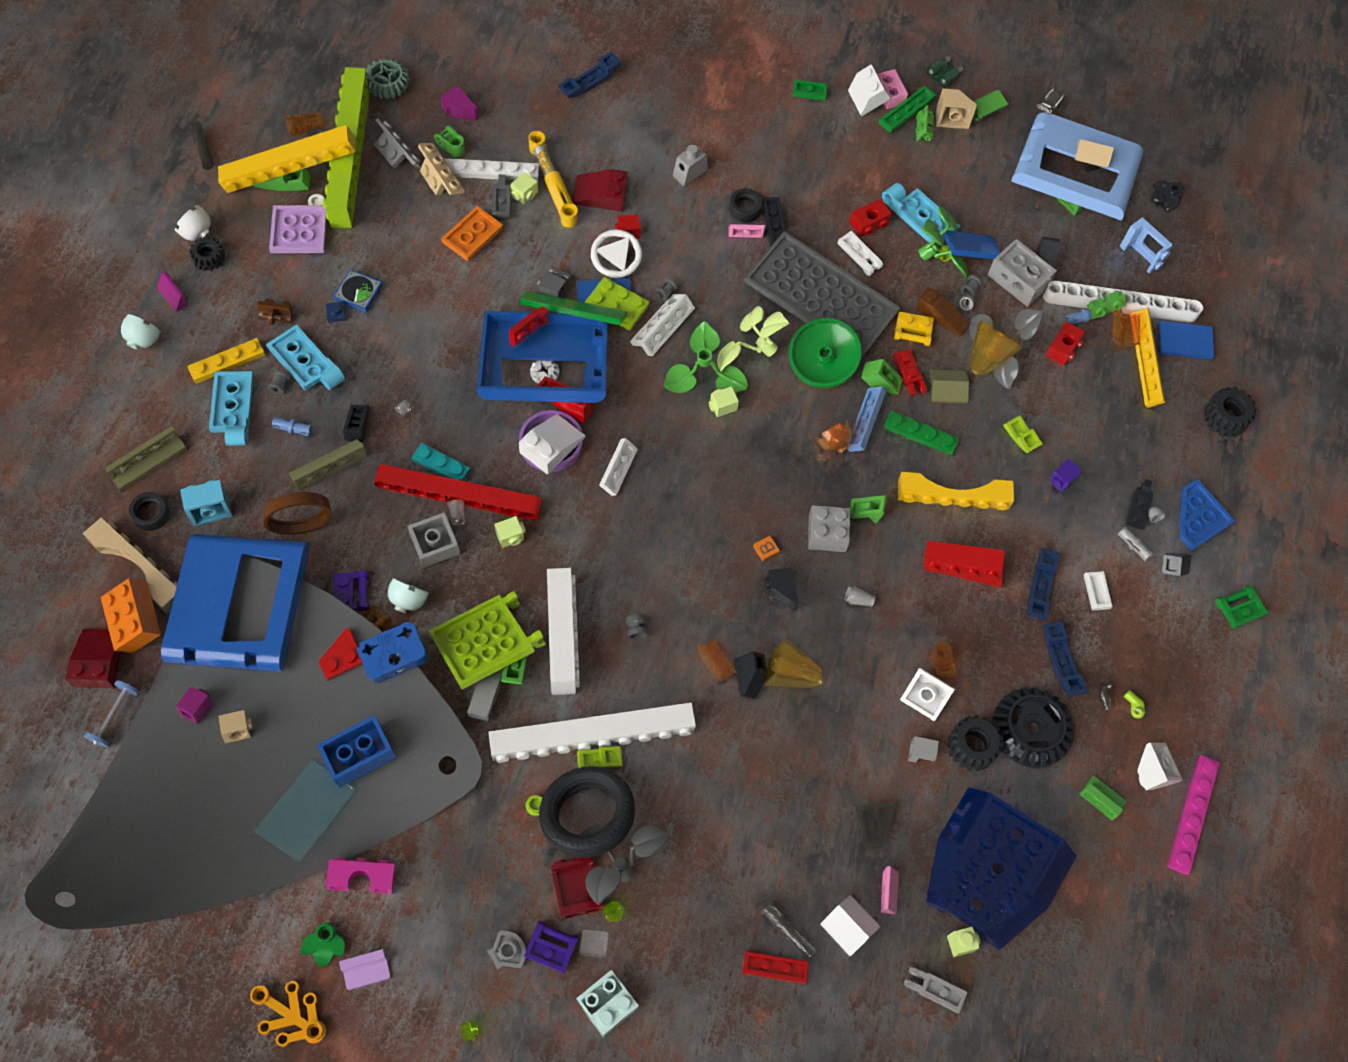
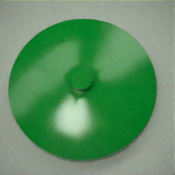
M832 318L812 320L799 328L790 342L789 361L791 368L803 383L819 389L838 387L850 380L859 368L861 362L860 340L855 331L842 321Z

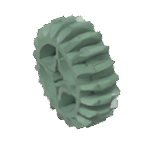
M385 58L382 61L379 59L378 62L373 61L372 65H368L366 69L369 82L368 92L373 94L374 97L379 96L380 99L385 97L387 100L390 97L395 99L396 95L401 97V93H405L409 86L408 70L404 64H400L399 60L394 62L393 58L391 60Z

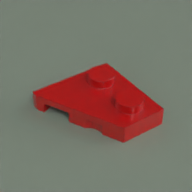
M349 627L343 631L318 661L327 681L363 665L357 651L358 645Z

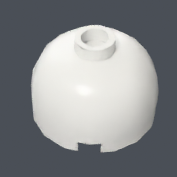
M196 205L197 209L194 211L188 210L177 223L180 227L179 229L175 228V231L186 240L194 241L198 240L199 237L205 239V236L210 234L211 219L200 205Z

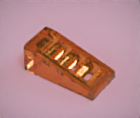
M319 112L286 116V128L290 137L325 126Z

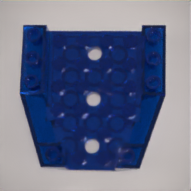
M968 787L938 837L926 903L942 914L948 911L983 934L982 940L1000 950L1049 908L1073 864L1076 854L1063 838L997 796ZM1013 829H1018L1022 833L1021 839L1018 840L1012 836ZM999 864L1002 867V874H995L992 870V865ZM973 899H978L981 901V910H976L973 908Z

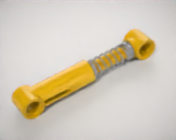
M533 131L528 137L529 151L538 159L545 176V183L561 217L562 225L568 228L574 227L578 223V209L573 204L560 173L556 171L553 161L549 156L544 133Z

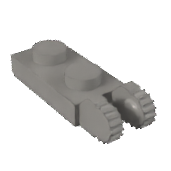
M910 967L909 973L924 981L921 986L905 979L904 985L919 992L918 994L957 1014L960 1013L968 994L966 991L930 973Z

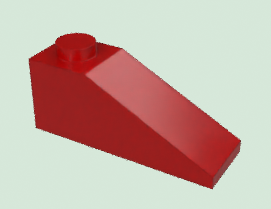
M545 376L536 387L571 386ZM551 402L562 412L582 423H585L593 412V403Z

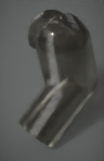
M1103 681L1100 684L1098 696L1103 710L1113 708L1108 694L1109 691L1114 690L1112 681Z

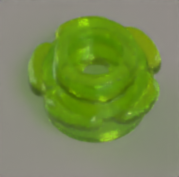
M611 901L609 904H606L603 909L605 919L609 922H619L624 914L623 906L617 901Z
M466 1020L465 1023L460 1025L463 1040L465 1042L470 1040L474 1042L475 1036L478 1035L476 1024Z

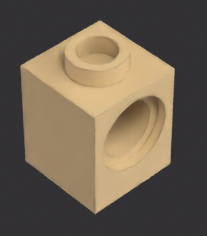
M244 710L218 716L221 735L225 743L251 738L249 730L253 729L251 717L246 716Z

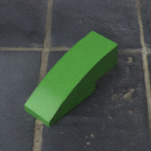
M302 169L252 186L276 191L309 190L311 175L306 169Z

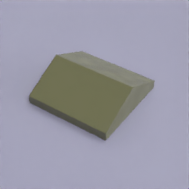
M930 369L931 402L968 403L969 380L966 371Z

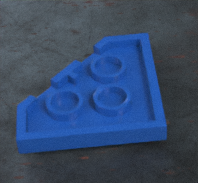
M1198 479L1184 487L1181 491L1179 538L1192 552L1235 522Z

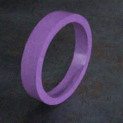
M547 410L536 413L526 420L520 430L519 441L535 425L548 420L556 414L580 432L582 430L577 421L570 415L561 411ZM583 440L577 445L576 451L569 458L561 461L551 472L561 471L573 465L582 452ZM523 456V458L529 465L538 470H541L531 461H529L526 457Z

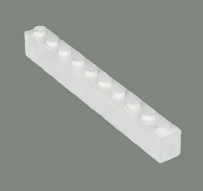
M692 703L490 731L489 740L492 761L503 763L511 758L524 760L532 755L545 757L552 752L565 754L573 749L589 750L594 746L609 747L614 743L626 745L635 740L647 742L651 738L660 737V739H667L676 734L688 736L695 731L696 725Z

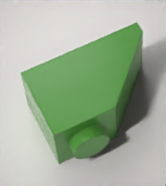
M884 359L865 363L861 378L871 388L883 386L886 392L895 395L899 394L903 379Z

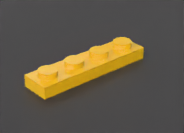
M255 338L187 367L195 384L214 377L215 372H227L265 356V353L258 339Z

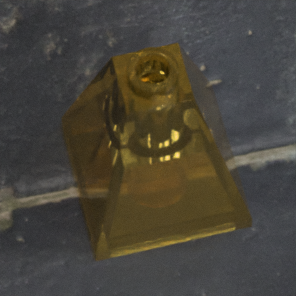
M980 320L969 360V365L972 367L970 371L978 376L981 373L986 375L1018 352L1022 346L1004 333Z
M785 639L771 652L767 667L768 674L763 686L814 688L817 685H821L824 675L821 674L822 669L789 640Z

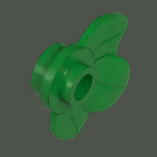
M322 923L316 928L315 933L306 936L303 940L300 953L301 955L314 954L317 965L320 968H324L332 960L333 954L338 956L344 955L345 943L337 935V930L332 924ZM324 931L330 932L328 938L322 937Z

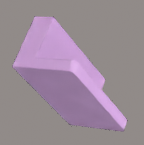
M383 949L339 961L340 969L344 973L347 990L384 981L391 977L386 952Z

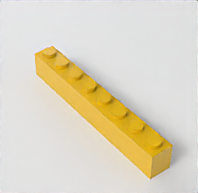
M344 125L218 166L219 184L227 193L354 153L356 152L355 137L348 126Z

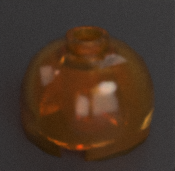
M847 419L843 420L845 424L842 426L838 423L821 433L822 438L815 437L816 442L826 452L838 451L840 453L848 448L847 444L851 441L853 433Z

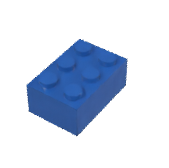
M375 715L317 744L332 779L339 788L397 758Z

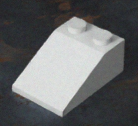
M556 414L531 429L519 441V452L548 475L585 438V435Z

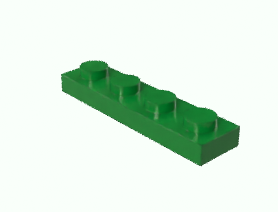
M924 85L880 118L879 124L889 133H892L934 101L936 94Z
M890 411L883 427L888 431L952 456L959 440L956 436L894 411Z

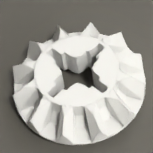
M537 360V362L532 363L530 374L537 383H540L545 376L557 380L559 377V367L554 361ZM542 367L548 369V375L542 371Z

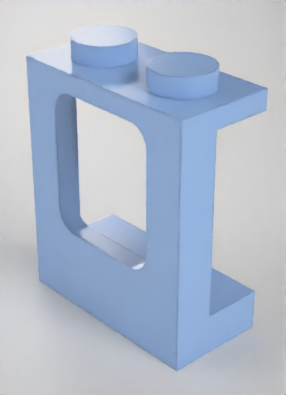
M1142 217L1130 226L1119 247L1125 251L1132 246L1151 263L1147 270L1148 273H1151L1153 270H1159L1164 265L1163 260L1170 255L1169 250L1173 244ZM1148 234L1164 247L1158 251L1157 255L1144 244Z

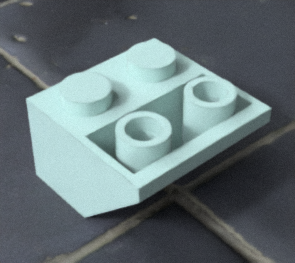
M612 970L576 998L603 1038L639 1007Z

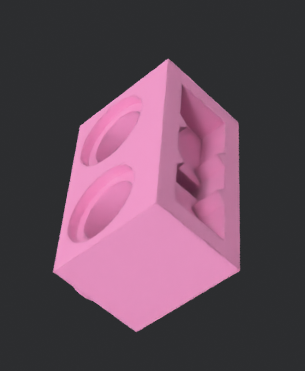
M895 69L878 73L890 97L889 100L884 102L886 109L895 108L907 99L908 93Z

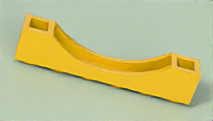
M901 472L898 479V500L907 503H939L944 506H975L981 509L997 508L998 510L1010 509L1014 502L1013 481L993 480L979 488L956 490L937 485L920 473Z

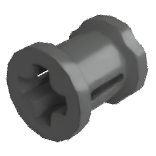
M970 275L967 283L962 285L960 291L964 296L970 295L974 297L975 291L981 287L983 282L980 277Z
M666 278L664 283L655 289V294L660 300L666 301L669 298L668 296L678 289V286L673 279Z
M275 370L273 373L274 378L272 383L268 385V389L275 394L282 395L290 375L282 370Z

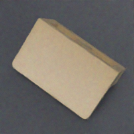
M1080 139L1076 145L1078 149L1075 160L1107 168L1114 147Z

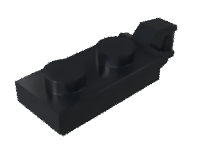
M1145 479L1141 487H1137L1133 492L1125 520L1126 525L1141 530L1145 528L1148 511L1153 499V492L1150 491L1152 481Z

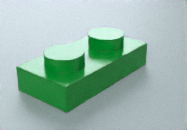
M795 79L792 97L825 101L827 84Z

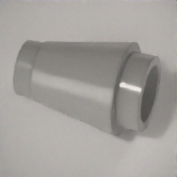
M849 586L846 591L845 601L853 605L872 607L875 602V596L857 586Z

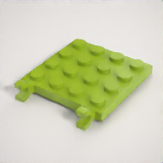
M514 591L504 598L498 595L429 630L431 638L461 689L535 652L533 647L540 648L546 645L540 630L526 637L508 607L513 609L520 606Z

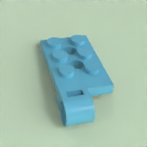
M895 183L882 193V199L885 204L927 242L933 240L929 235L922 232L923 225L928 219H931L939 226L940 232L946 227V223L939 215L938 206L918 188L906 196L904 187L899 183ZM919 214H926L927 217H921ZM957 224V230L955 232L959 230L960 225Z
M297 324L266 344L270 352L304 391L320 381L328 390H331L345 380L341 370L328 357L326 358ZM291 346H297L295 351L288 350ZM302 358L308 359L306 363H299V360Z
M253 371L215 372L209 430L211 433L225 432V443L227 446H247L254 381ZM231 387L238 388L235 392H228ZM236 403L234 408H226L228 404Z

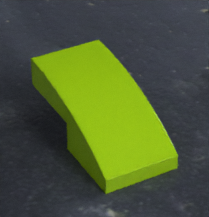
M1021 416L1003 425L1012 439L1026 453L1042 445L1034 429L1029 430Z
M620 746L600 747L594 750H578L577 752L578 768L585 766H597L606 769L622 767Z

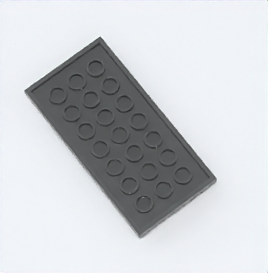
M785 231L744 280L745 283L805 323L820 318H832L849 325L860 340L861 359L900 310L899 306Z

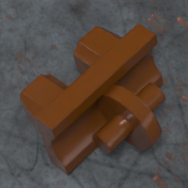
M267 298L264 301H258L259 319L268 320L269 325H274L276 321L292 322L291 302L284 301L281 304H277L273 299Z

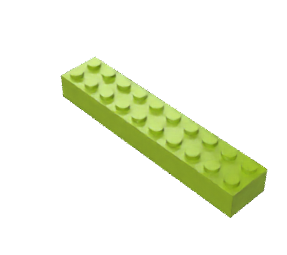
M345 67V72L341 75L343 86L339 89V97L341 99L337 102L339 113L335 116V123L337 125L336 128L347 125L355 137L356 152L329 160L331 169L327 171L329 183L325 185L327 197L323 199V209L326 210V220H329L331 228L352 229L370 93L367 88L369 82L366 68Z

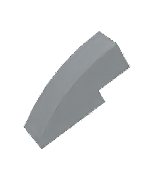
M503 669L478 681L468 709L469 717L489 721L500 689Z

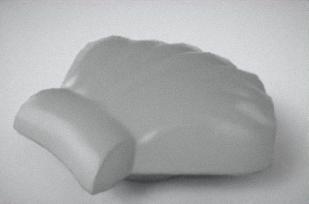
M501 930L497 935L493 948L487 950L498 970L502 966L521 968L525 961L524 954L526 949L523 941L516 933Z

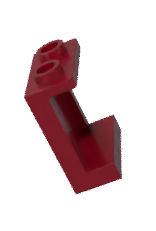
M575 857V860L571 861L561 859L555 861L554 865L550 866L562 920L604 909L603 901L600 905L596 904L590 897L585 884L588 873L594 868L592 857Z

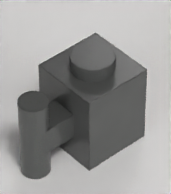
M551 267L550 271L546 272L538 280L537 287L539 288V293L561 298L566 291V281H570L571 274Z

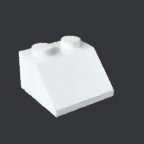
M872 65L858 72L848 89L861 116L890 99L879 75Z

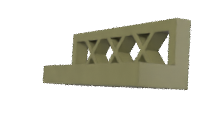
M171 426L104 469L122 492L187 451V448Z
M356 439L290 472L289 475L297 490L300 491L366 458V451L362 442Z

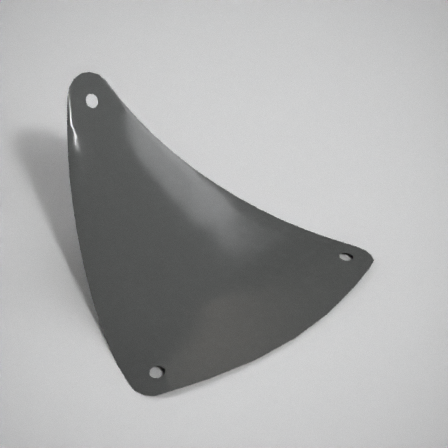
M243 555L223 642L265 640L281 568L249 555ZM303 580L283 672L162 662L131 728L92 797L58 848L29 883L24 894L26 906L34 917L47 925L59 929L80 930L157 921L241 900L328 868L329 860H334L335 857L350 859L433 817L465 796L475 787L481 776V757L475 743L451 707L418 666L381 683H374L367 676L364 665L327 681L318 661L346 628L349 627L358 647H360V642L377 636L382 631L333 595ZM191 652L189 659L196 660L195 653ZM251 657L250 664L257 665L256 657ZM401 658L395 659L393 665H397ZM190 687L197 690L201 688L207 691L213 704L198 724L181 716L176 708V705ZM244 710L246 716L251 717L253 729L249 730L251 738L225 743L221 735L218 716ZM375 715L397 758L339 788L333 781L317 744ZM449 756L456 761L457 767L452 774H444L440 771L439 762L443 757ZM68 892L75 897V903L70 907H63L56 903L55 897L58 893Z

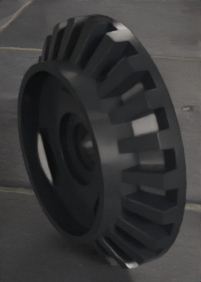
M1024 687L1019 690H1013L1004 696L996 706L992 716V721L995 723L993 726L1000 729L998 734L1003 737L1001 741L1003 748L1001 751L1015 763L1029 768H1044L1060 761L1070 750L1071 744L1074 741L1073 732L1075 726L1072 724V715L1066 710V705L1062 704L1057 696H1052L1048 691H1041L1035 687L1032 689ZM1018 707L1022 710L1016 724L1011 723V717L1015 708ZM1044 707L1051 711V713L1055 716L1057 720L1056 724L1045 711ZM1030 722L1038 725L1039 729L1037 732L1029 729L1028 724ZM1028 743H1047V748H1034L1029 746Z

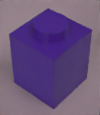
M1068 459L1054 471L1049 480L1054 487L1064 492L1078 479L1082 470Z

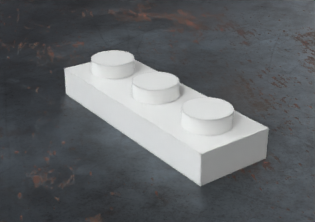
M626 438L620 440L599 484L611 496L617 495L638 450Z

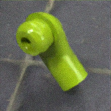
M1129 690L1124 698L1131 703V714L1135 718H1142L1145 713L1144 702Z

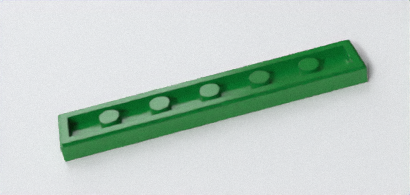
M526 291L520 297L521 305L535 308L545 306L549 311L620 325L627 317V311Z

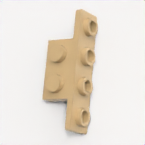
M419 143L418 148L425 157L420 172L435 195H442L444 188L450 195L463 194L465 190L433 143Z

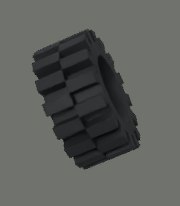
M205 236V239L199 237L200 241L194 240V244L190 245L191 249L189 248V252L194 265L201 270L203 268V271H207V268L212 271V267L217 269L219 268L218 264H223L222 261L225 260V253L218 239L215 240L212 236L209 239L208 236ZM207 250L214 251L210 256H201Z

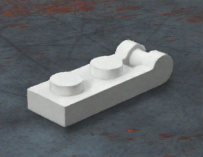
M852 231L838 240L837 244L863 269L867 276L873 274L874 270H879L883 267L882 261Z

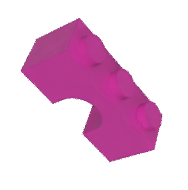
M335 857L334 860H329L326 888L327 890L349 891L351 880L357 875H365L370 879L371 893L392 894L395 864H391L389 860H378V863L369 862V859L364 858L348 861V858Z

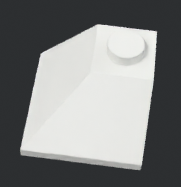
M1151 742L1146 744L1138 768L1140 784L1146 790H1155L1183 781L1167 744Z

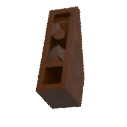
M927 287L921 295L915 311L926 317L934 318L933 321L958 337L963 334L970 324L942 294L930 287Z

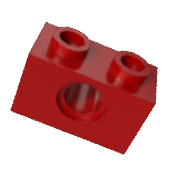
M879 199L853 211L849 223L857 234L862 237L870 235L879 228H885L890 222L892 213L883 201Z
M1065 322L1045 356L1063 366L1067 360L1071 362L1076 354L1074 351L1075 347L1079 349L1084 341L1081 337L1085 331Z

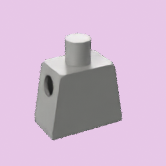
M689 145L687 150L677 157L673 177L683 186H686L708 170L707 155L698 146Z

